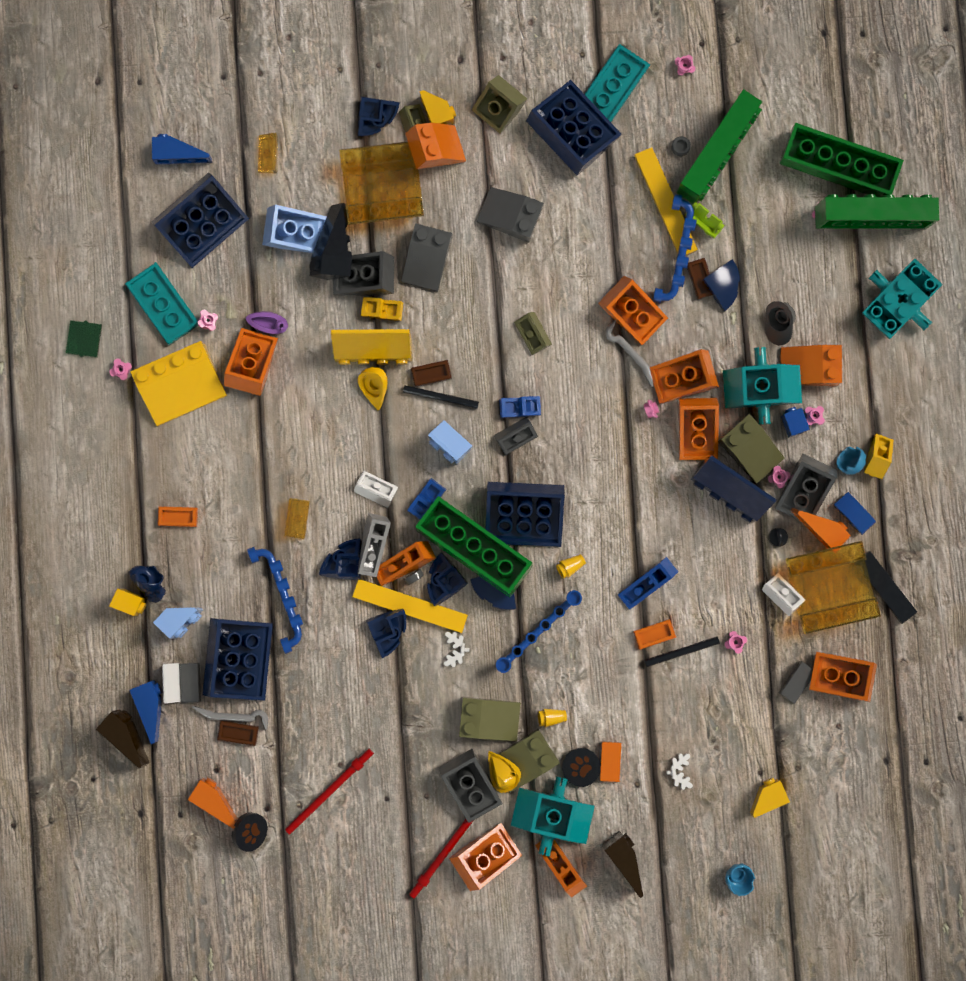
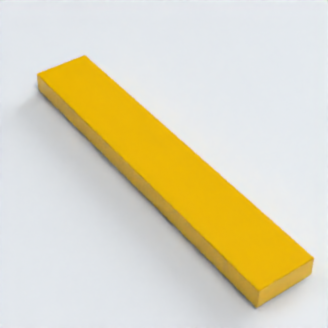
M651 147L635 154L634 157L678 253L685 220L680 209L679 211L672 209L674 195ZM694 240L692 241L691 250L687 249L686 255L698 250Z
M361 579L357 581L352 596L393 611L404 609L405 614L460 633L463 632L468 616L440 605L434 606L431 602Z

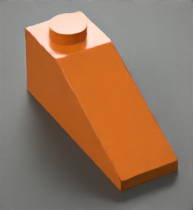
M795 508L790 510L828 550L836 552L851 536L846 531L848 528L841 521L835 522Z
M415 542L380 564L377 574L380 585L384 586L436 559L429 542Z
M208 777L207 779L202 778L188 800L234 829V824L238 818L221 789L216 786L217 783Z
M554 839L551 855L545 856L544 851L542 857L566 893L572 898L586 888L587 885ZM541 841L535 845L538 851L540 849Z

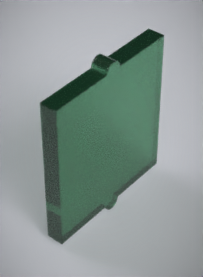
M70 320L66 354L79 355L80 357H98L102 324L89 323L86 320L84 322Z

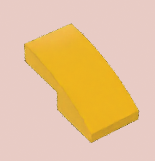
M363 297L361 316L393 321L402 320V301Z

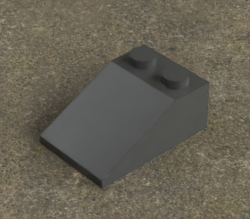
M490 187L477 223L529 243L543 210L544 203L524 195Z
M415 223L401 282L438 292L453 238L452 233Z
M384 251L352 255L351 276L333 279V295L378 296L394 294V256Z
M802 453L775 509L796 519L798 518L790 511L792 508L816 515L837 479V469Z
M473 749L438 767L443 781L468 823L503 804Z

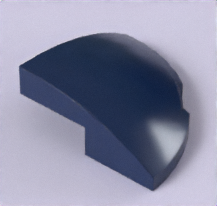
M360 97L358 136L376 134L387 123L390 124L397 114L400 102Z
M733 259L703 279L704 283L713 293V298L724 312L733 304L738 295L737 290L740 276Z
M360 538L352 539L338 545L339 550L335 551L333 555L329 553L323 561L319 575L337 579L360 580L361 574H358L362 540Z
M442 552L433 561L429 573L432 574L431 581L427 584V589L431 602L434 606H437L460 591L468 582Z
M480 576L470 579L473 590L481 600H487L492 603V607L497 609H516L514 593L509 598Z
M404 609L386 612L366 620L381 658L392 653L400 644L399 638L402 631L405 633L406 614Z

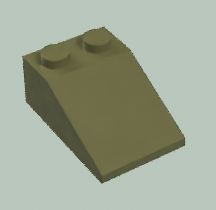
M750 414L744 417L718 441L756 484L785 459L764 429Z
M463 697L459 737L517 741L521 702Z
M536 729L499 753V755L513 762L521 771L520 782L512 791L560 764L539 729Z

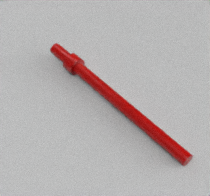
M368 748L359 758L356 757L351 762L352 765L285 828V831L290 835L349 777L356 771H360L364 767V763L374 752Z
M467 819L463 821L426 872L419 876L417 884L409 893L412 898L415 899L423 887H427L430 883L429 879L472 822L468 823Z

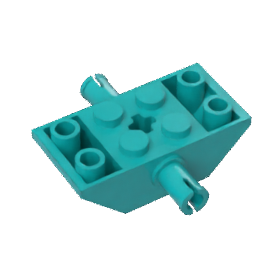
M915 258L892 281H888L878 270L868 278L881 290L862 314L888 339H891L908 320L912 319L923 331L932 324V321L920 311V308L943 284Z
M759 347L754 348V366L723 370L725 409L758 408V424L764 425L763 417H765V423L768 425L771 424L769 407L773 405L802 404L800 365H769L766 360V347H761V355H759ZM760 382H764V385H768V387H765L764 390L757 388V386L760 385Z
M557 776L553 793H550V795L519 787L510 825L541 834L542 840L538 854L544 855L545 851V856L551 855L553 840L556 838L586 844L595 808L594 805L566 799L564 793L568 779L562 778L560 785L561 777ZM555 811V814L558 815V818H554L553 821H550L551 819L550 817H548V815L552 814V812Z

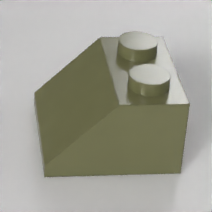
M498 75L488 82L473 106L472 111L501 134L520 112L527 98Z

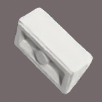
M363 471L356 483L354 492L388 508L398 487Z
M779 573L765 583L762 591L788 616L793 614L805 601Z
M180 663L163 664V702H181Z

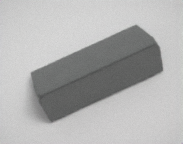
M525 417L495 434L494 437L504 455H507L537 438L538 435L530 420Z
M799 661L778 693L795 704L811 681L813 669L804 662Z
M199 663L180 664L181 703L201 702Z

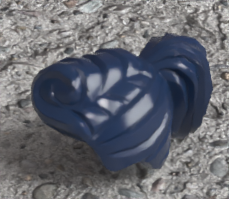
M155 566L133 567L129 571L130 579L140 591L145 593L146 600L154 603L161 601L166 592L165 587L161 585L164 578L163 575L158 572Z

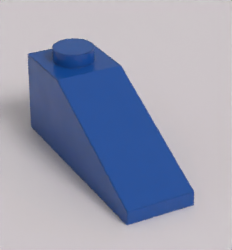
M158 134L157 137H152V160L155 164L212 163L209 153L167 134Z
M665 557L620 592L618 596L630 610L672 579L678 573V570Z
M153 680L130 689L151 744L158 742L161 694L163 693L160 684Z

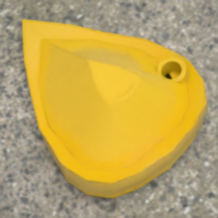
M370 367L363 370L358 376V385L366 398L379 411L387 390L388 379L383 369Z
M488 751L489 771L493 787L500 793L512 791L520 782V769L505 757Z

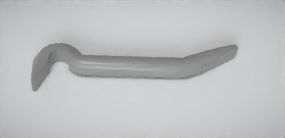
M615 320L606 328V338L611 342H618L641 367L651 388H653L649 365L622 336L617 335L614 337L611 335V331L616 323Z
M192 706L196 711L211 720L252 722L257 715H260L265 729H268V716L263 710H255L251 714L217 713Z

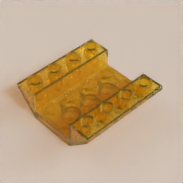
M408 142L339 150L348 225L424 216L419 170L416 169Z
M862 541L785 559L789 583L805 599L796 610L804 634L881 617L877 598L873 595L865 563L867 558Z

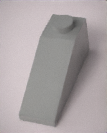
M368 513L363 532L358 574L377 577L391 524L386 516Z

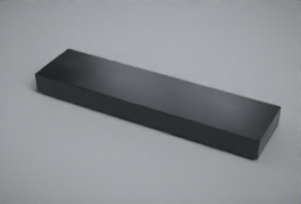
M868 551L854 562L901 624L917 613L916 609L871 551Z

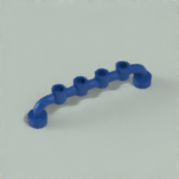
M675 194L672 204L673 210L679 211L680 207L686 210L672 286L668 293H663V289L655 288L653 302L656 304L673 299L677 295L679 287H683L685 276H682L683 268L687 269L689 257H685L687 249L691 250L693 239L689 238L690 231H695L697 220L693 219L694 210L692 205L688 201L683 200L682 195Z
M255 547L249 548L247 551L252 563L258 562V557L261 556L268 560L294 631V637L291 640H288V637L280 639L283 650L287 654L292 652V647L301 640L302 632L300 626L303 625L300 614L296 615L293 609L297 606L294 597H289L287 589H290L287 578L282 579L280 572L283 571L280 560L276 561L274 555L269 550H255Z
M576 590L570 591L566 596V600L560 606H556L553 609V613L546 619H542L534 631L527 633L525 639L519 645H515L506 657H501L496 661V669L501 673L508 672L511 669V662L516 657H520L530 644L535 643L539 635L549 630L551 624L557 618L564 616L565 611L570 606H577L581 603V593ZM557 608H561L563 610V613L561 615L556 614ZM543 621H547L549 623L548 628L542 627ZM530 634L535 636L532 642L528 641V635ZM517 647L521 649L519 655H515L513 652Z

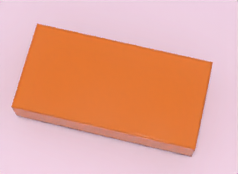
M158 506V526L197 527L198 508Z
M670 619L633 631L639 650L676 638Z
M602 741L600 781L620 782L621 743Z

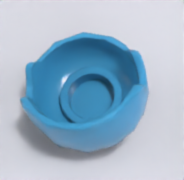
M848 446L837 457L836 466L845 474L853 475L859 473L864 468L867 456L859 447L854 449Z
M743 863L735 864L726 872L725 882L733 894L746 896L754 889L753 881L755 875L749 866Z

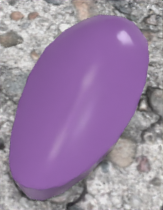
M254 312L246 317V321L250 326L265 334H281L288 328L286 319L273 312Z

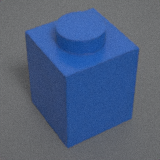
M796 407L786 409L785 414L781 416L788 438L810 430L802 408L796 409Z

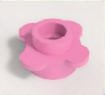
M691 55L675 59L678 75L683 76L684 73H693L695 71Z
M202 310L198 326L210 331L215 330V322L218 320L217 314H211L207 310Z
M117 358L114 360V366L110 370V375L126 380L132 365L129 362L124 363L121 359Z
M649 399L648 403L644 404L645 412L648 418H658L659 408L657 403Z
M809 406L805 409L808 425L816 423L822 425L824 423V408L822 406L817 408Z
M775 466L773 473L768 476V481L776 484L778 488H784L787 479L790 478V473L782 470L780 466Z
M731 631L729 633L730 637L724 645L727 649L731 648L735 653L739 654L742 652L747 638L738 635L736 631Z

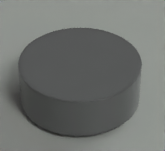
M683 136L675 138L671 145L672 152L679 157L687 155L691 148L690 141Z
M418 569L404 578L408 585H411L423 577L424 574L421 569Z

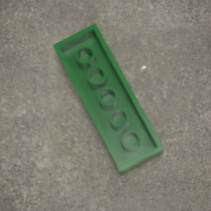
M742 90L680 183L677 194L682 195L683 198L692 204L697 203L698 200L702 202L710 189L708 185L712 186L720 174L719 169L721 171L724 169L731 157L729 154H734L741 140L744 139L750 127L762 111L760 106L763 101L746 90Z
M795 123L790 131L779 164L867 195L873 194L876 197H883L884 195L893 194L904 160Z
M830 194L815 206L816 229H927L940 220L939 197H932V195H921L920 197L903 195L901 197H894V195L889 194L883 197H876V195L869 194L864 197H857L855 194H850L845 197H838L837 194Z
M439 496L415 526L419 534L509 598L533 566L530 560Z

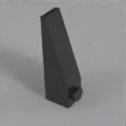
M345 203L331 205L309 264V276L333 280L351 276L352 253L348 251L347 245L350 242V236L346 235L348 220Z

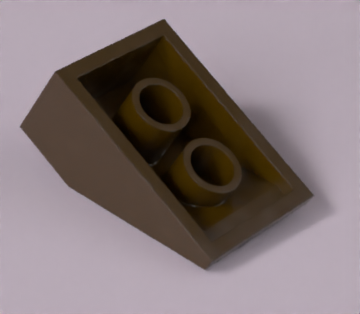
M125 710L112 711L96 730L139 769L147 766L150 762L135 723L131 720L132 716Z
M619 831L604 842L602 847L641 898L643 897L636 854L632 848L635 844L627 833L623 835Z

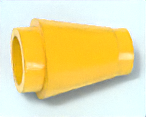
M579 554L578 556L559 561L556 568L564 579L571 577L586 562L583 556Z
M542 709V711H538L539 726L546 728L567 721L566 710Z

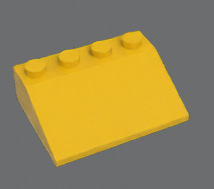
M409 329L331 330L334 359L340 365H349L350 362H358L359 365H368L369 362L386 365L388 361H396V364L404 365L407 364V361H412V338Z
M202 341L130 371L156 426H160L227 396L207 348Z

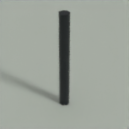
M404 385L403 393L478 409L479 401Z
M714 637L646 659L644 662L646 667L720 644L718 637Z

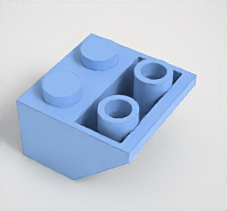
M442 421L428 435L429 444L437 451L441 449L444 452L443 457L451 464L453 462L458 464L473 448L446 421Z
M197 607L166 608L153 623L169 639L182 638L188 632L187 627L192 623L195 624L202 617L200 613L203 609Z

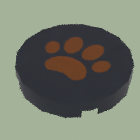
M587 748L573 749L566 754L563 760L562 771L564 777L575 786L585 787L591 785L600 774L601 765L599 758L593 751Z
M247 812L237 819L231 835L236 848L245 852L254 851L262 845L267 836V822L263 816Z

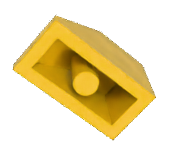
M424 90L419 91L430 123L454 124L456 113L453 106L449 107L447 100Z
M875 434L866 458L864 473L883 479L892 462L893 439Z
M117 588L109 607L138 616L139 613H143L146 607V603H144L146 598L127 589Z
M769 778L763 781L764 785L759 786L750 810L752 817L756 818L790 803L779 779Z

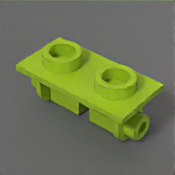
M695 202L692 207L694 210L693 219L697 220L696 225L704 230L707 235L715 238L725 226L723 221L714 214L708 218L706 215L709 213V210L701 203Z

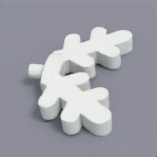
M456 631L453 634L446 632L445 635L449 638L447 643L454 642L453 648L461 647L460 652L456 650L452 652L455 656L447 655L446 658L448 660L444 662L445 666L451 665L455 667L457 660L459 664L463 662L462 657L465 656V652L470 651V648H465L462 635L458 639Z
M679 753V760L672 758L673 765H671V770L666 771L667 775L671 774L672 779H674V786H678L680 783V788L683 790L686 787H693L692 783L688 782L690 777L682 778L684 776L682 772L676 775V769L683 770L682 764L689 765L687 760L690 758V754L687 753L684 755Z

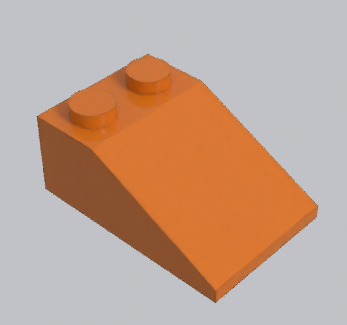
M432 122L416 124L405 133L416 169L463 163L466 161L455 125Z
M623 276L598 303L610 317L616 320L641 345L668 319L635 281L626 276Z
M241 328L224 374V386L261 396L278 338Z
M810 345L780 348V364L800 365L801 386H838L842 383V345Z
M700 349L650 367L659 404L719 387L708 350Z
M679 398V459L705 460L711 455L718 459V399Z
M816 652L809 690L870 702L877 664Z
M499 823L464 846L449 859L468 889L475 891L484 887L520 858L522 854L502 823Z

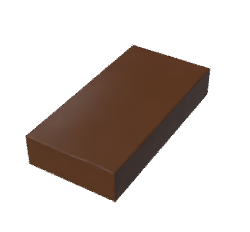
M705 258L689 262L687 270L697 300L712 296L713 293L703 281L704 278L710 275Z
M448 360L411 368L415 387L452 379Z
M220 721L217 740L256 746L259 726Z

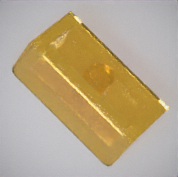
M277 133L259 135L258 173H277L278 135Z
M289 498L285 537L305 539L310 501Z

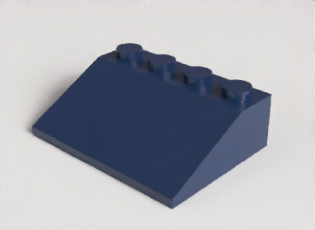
M569 80L532 109L526 120L576 175H579L622 135L572 80Z
M208 172L151 222L193 268L249 218L214 176Z
M712 455L701 463L691 478L694 481L693 485L700 490L706 489L710 492V497L716 501L722 500L726 503V508L733 512L737 510L742 514L741 518L749 523L751 521L757 522L776 502L774 497Z
M488 482L486 530L509 545L561 547L565 498L564 485Z
M210 618L203 696L265 701L272 623Z

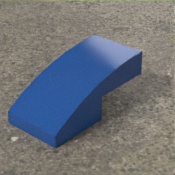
M540 396L499 399L501 418L541 415Z
M431 478L407 511L421 519L438 496L441 498L447 489Z
M849 492L834 504V507L848 519V523L861 535L876 523L874 518Z

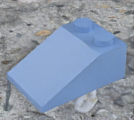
M279 205L270 206L267 208L262 245L313 253L327 216Z

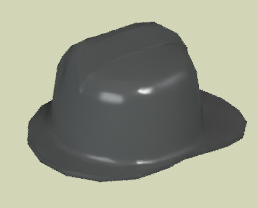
M773 301L766 308V335L773 344L778 346L785 345L790 341L793 333V324L796 320L795 310L788 302Z

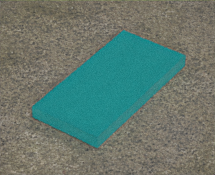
M619 44L585 95L612 122L651 64Z
M157 262L125 283L169 346L198 326V320Z

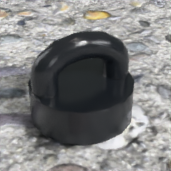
M782 528L772 529L768 535L769 543L775 547L785 545L788 540L787 532Z

